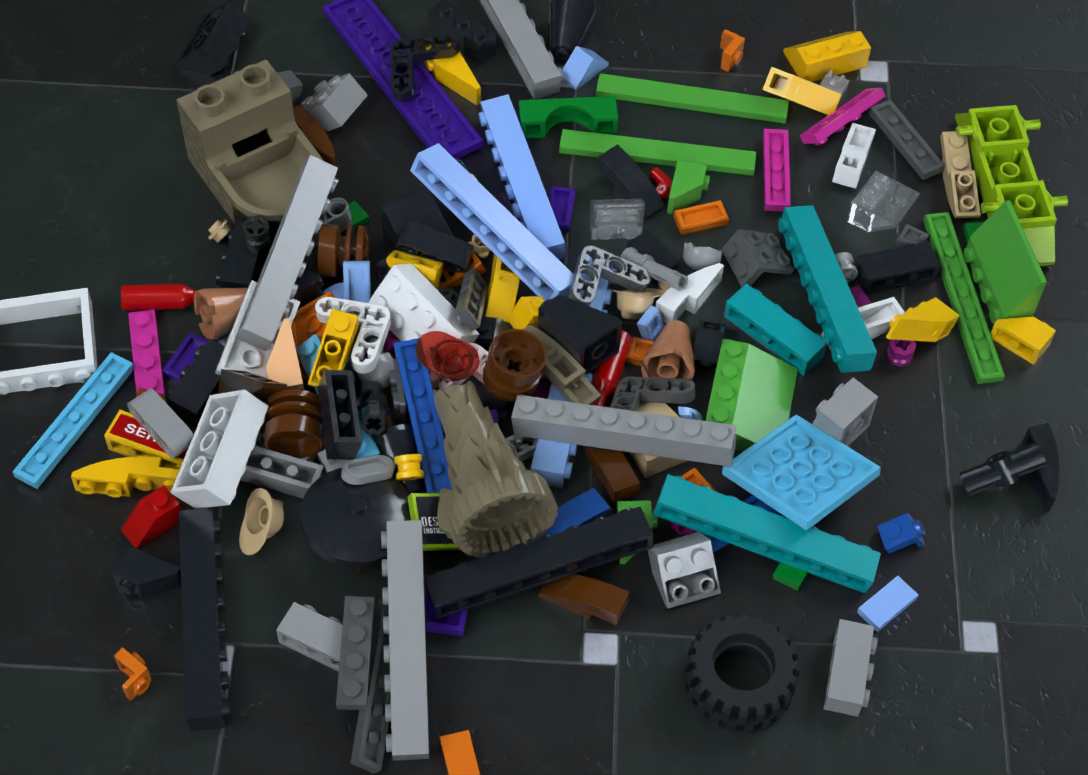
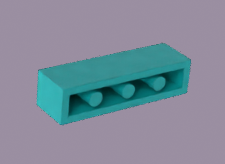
M747 283L726 301L724 312L726 319L784 362L797 368L798 372L803 376L824 358L827 343L819 334L812 332L800 320L790 316L781 306L771 302L759 290L752 288Z

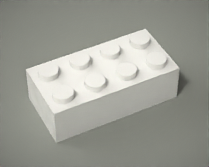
M413 264L393 265L368 302L369 304L381 305L389 309L391 315L390 330L400 341L421 338L424 355H426L427 368L430 373L461 347L474 343L480 335L476 330L471 332L466 325L460 324L455 315L456 309ZM454 368L447 370L446 374L452 373Z
M245 389L210 395L171 494L195 509L230 505L236 496V489L241 476L246 470L249 455L255 447V440L260 427L265 421L268 405Z

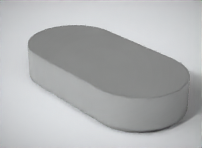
M384 455L349 460L342 466L341 477L345 482L353 485L387 480L394 475L395 462Z

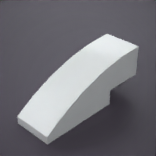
M852 123L836 165L832 182L856 189L876 129Z
M718 263L688 275V284L682 291L672 287L668 289L656 302V307H658L662 321L667 324L670 321L678 320L685 310L695 314L721 282L724 265Z
M894 297L858 308L871 339L890 330L889 323L895 315L905 313ZM823 331L822 334H821V337H822L823 339H824V331Z

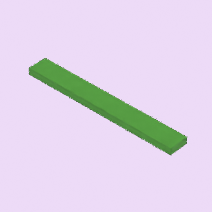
M601 73L596 89V97L615 96L617 100L784 124L786 123L789 100Z
M567 129L562 130L559 153L599 158L601 154L618 144L634 162L676 167L677 160L707 165L706 170L754 176L755 151Z
M949 212L924 215L923 222L929 234L932 249L940 263L939 270L952 309L960 315L957 324L977 384L1001 382L1004 380L1005 375Z

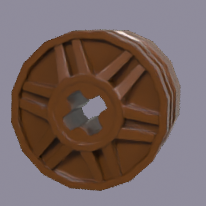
M338 224L321 225L318 241V273L321 277L338 278L340 267H343L344 261L370 260V240L367 235V226L359 225L357 237H355L353 225H348L346 236L341 235L340 225Z
M522 329L505 330L495 336L490 345L488 358L483 369V381L487 390L495 397L510 402H516L517 395H533L547 361V351L543 342L535 334Z
M285 389L270 395L266 401L268 409L265 414V449L296 458H307L320 452L323 447V427L318 395L300 389Z

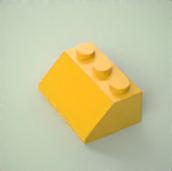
M850 31L784 48L783 52L798 77L814 82L824 79L830 70L833 71L834 75H840L866 68L871 46L861 31Z

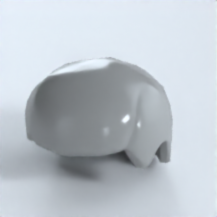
M690 242L684 243L683 259L691 269L698 271L720 263L721 250L718 251L711 247H695Z
M385 352L380 355L373 371L366 374L357 372L361 383H364L366 380L378 381L383 386V389L387 388L391 384L389 370H394L393 357L389 352Z

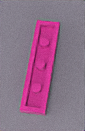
M870 88L862 91L802 133L800 137L803 144H814L817 146L825 143L828 140V136L842 131L845 128V124L859 119L862 112L878 105L877 102L885 97L883 89Z
M764 129V211L783 212L784 207L791 206L788 130Z
M155 309L130 312L128 315L137 397L152 388L166 401Z

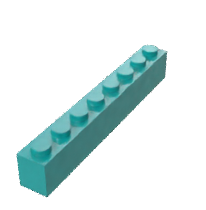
M814 206L784 207L782 218H779L778 228L780 233L784 235L787 250H790L792 254L793 265L799 271L801 284L806 288L808 301L814 307L817 323L821 324L824 331V340L826 343H829L833 361L837 363L841 373L871 370L877 354L876 348Z
M667 475L653 515L786 565L808 571V573L864 594L874 582L881 553L872 550L869 546L852 543L842 536L820 531L815 526L806 531L784 515H777L766 511L761 506L747 504L734 496L720 494L713 491L710 487L696 485L680 476Z

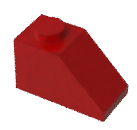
M163 485L139 501L121 528V531L133 547L140 550L179 524L180 503Z

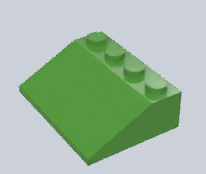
M1008 200L970 236L968 244L964 248L965 261L970 264L973 280L979 285L981 299L988 306L990 320L993 324L997 319L1033 317L1047 283L1011 201Z
M723 339L706 421L736 425L735 450L744 452L789 420L798 369L751 344Z

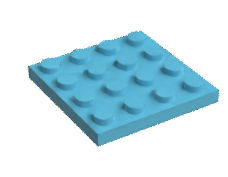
M795 415L735 457L731 467L723 466L722 475L807 531L880 475L881 467L800 416Z

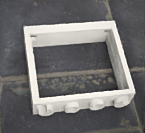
M88 288L0 300V325L81 313L85 359L0 372V394L32 391L44 387H59L64 384L78 382L85 383L84 381H88L98 369L93 309Z

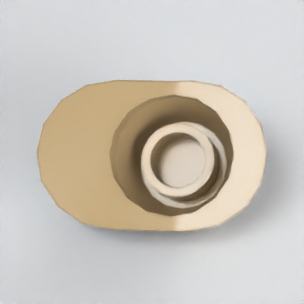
M645 288L642 292H635L630 289L612 290L617 293V308L621 311L622 317L633 320L640 319L649 306H653L655 298L662 296L666 292L665 290Z
M263 488L255 489L247 500L245 516L239 536L240 548L246 555L257 553L264 545L265 540L274 536L283 525V502L271 498L268 491Z

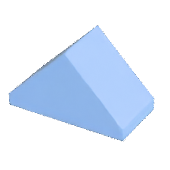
M576 46L562 69L563 81L573 89L578 90L608 67L609 62L592 50Z

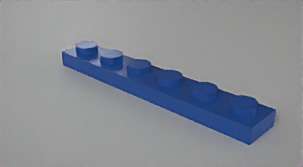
M421 338L394 343L395 355L418 454H422L423 461L420 464L421 469L424 471L427 493H439L443 488L452 490L445 457L444 437L435 407L434 394Z

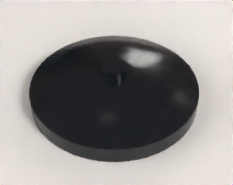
M342 468L330 471L318 478L305 493L300 509L301 530L308 545L325 560L343 567L366 568L382 564V559H387V548H382L381 531H387L386 521H411L407 497L409 496L408 491L393 476L387 480L362 485L349 484L341 477Z

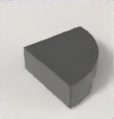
M906 224L896 240L895 246L903 247L912 243L926 242L929 234Z

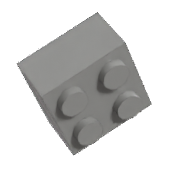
M852 378L846 384L841 383L829 400L824 399L815 410L817 416L812 425L849 446L870 426L878 396L855 378Z

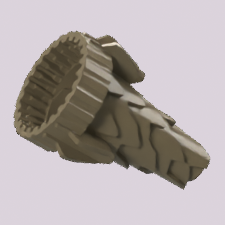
M469 380L463 385H452L444 390L439 389L434 395V402L446 435L443 442L448 464V476L452 490L443 488L439 492L437 516L440 531L445 532L447 538L452 539L462 552L479 558L485 557L492 552L500 553L509 550L519 543L527 544L538 540L550 529L558 515V507L546 479L537 472L533 473L525 469L522 461L518 458L516 450L509 447L498 424L494 423L488 406L483 407L473 382Z

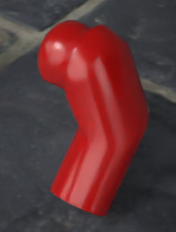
M655 167L650 172L649 177L658 184L656 191L661 199H666L670 196L673 180L658 167Z

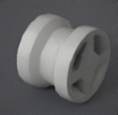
M848 252L835 254L846 282L853 281L858 276V270L853 265L854 259L852 254Z

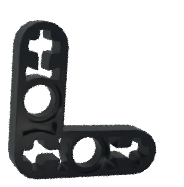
M442 33L399 39L393 42L390 48L391 89L394 98L405 102L414 96V62L449 58L457 55L461 49L458 36L453 33ZM424 45L432 46L428 51H420V48ZM400 67H408L405 73H397ZM401 82H404V83H405V86H406V87L404 88V91H401V90H402Z

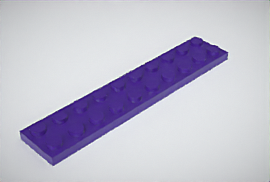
M336 0L322 6L325 17L427 148L439 143L456 160L483 147L482 138L420 61L414 62V96L405 102L394 98L391 89L390 48L393 42L402 38L372 0ZM400 67L397 73H405L408 67ZM401 82V85H402V90H401V91H404V88H405L406 86H405V83H404V82Z

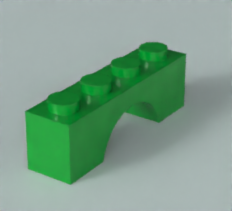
M616 97L519 100V123L525 138H543L552 126L561 122L582 124L592 133L617 134L618 112Z

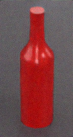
M182 283L122 285L121 305L123 311L185 309L194 303V293L198 290Z
M621 330L619 353L595 369L592 385L601 394L600 400L593 404L595 406L603 407L606 398L615 393L620 382L632 343V337L625 331Z

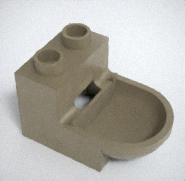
M263 60L257 64L248 65L241 71L212 84L201 86L196 91L176 99L188 159L234 224H236L237 220L244 221L252 216H261L268 221V224H280L302 166L309 155L323 161L295 122L290 89L267 60ZM266 129L272 142L240 157L236 156L232 144L254 134L257 136L260 134V131Z

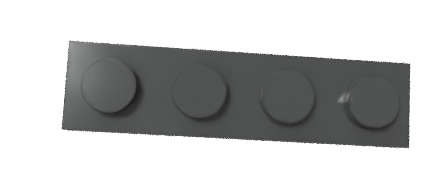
M891 99L870 108L869 115L922 180L943 172L945 167L943 162Z
M474 266L464 274L455 310L456 318L460 324L466 325L471 332L480 327L488 291V284Z
M345 596L336 698L337 709L367 710L375 607L374 597Z

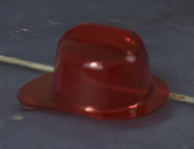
M431 331L422 335L417 341L415 348L419 362L447 381H460L470 377L478 369L480 362L479 354L474 346L440 331Z

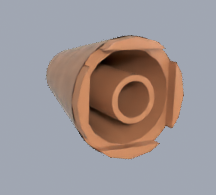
M202 288L195 291L196 315H201L203 322L198 324L203 335L208 340L210 338L218 339L231 332L248 288Z
M673 320L664 326L643 358L641 367L643 377L692 380L695 367L689 327L684 322Z

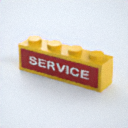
M119 410L104 435L109 450L128 457H161L164 468L180 469L188 451L186 450L172 459L138 423L131 412L128 413L123 410Z

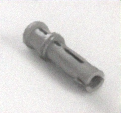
M633 247L626 248L621 254V258L642 266L650 273L652 278L678 291L684 290L688 284V277L656 263L652 256L648 254L642 255Z

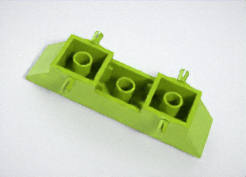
M1017 105L969 109L968 113H956L955 118L958 124L956 134L958 137L967 136L971 167L975 171L976 182L983 201L981 204L982 213H987L989 218L1005 201L1010 200L1039 265H1054V226L1057 218L1053 209L1058 206H1067L1068 198L1066 195L1052 197L1046 190L1044 181H1038L1027 149L1029 139L1026 131L1040 130V120L1025 121L1020 115Z

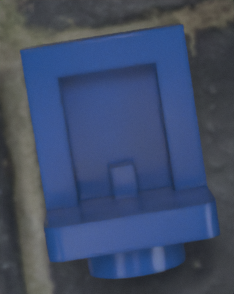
M908 513L877 526L885 550L889 554L913 543H916L919 547L925 545L922 538L925 535L923 525L920 520L915 521Z

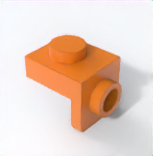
M726 29L722 32L720 48L724 50L721 69L729 72L734 65L740 63L743 57L745 38Z
M122 647L114 657L118 668L130 677L122 685L125 696L131 701L136 696L142 695L148 689L152 680L148 668L145 667V661L137 653L133 652L130 654Z

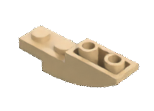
M956 131L942 132L940 136L943 155L942 162L945 165L942 175L951 211L955 218H980L975 171H972L968 138L967 136L958 137Z

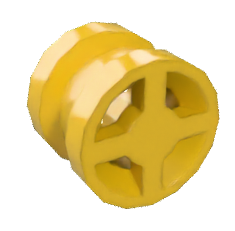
M407 454L394 457V462L398 465L396 480L405 481L424 478V471L420 467V463L423 461L422 454Z

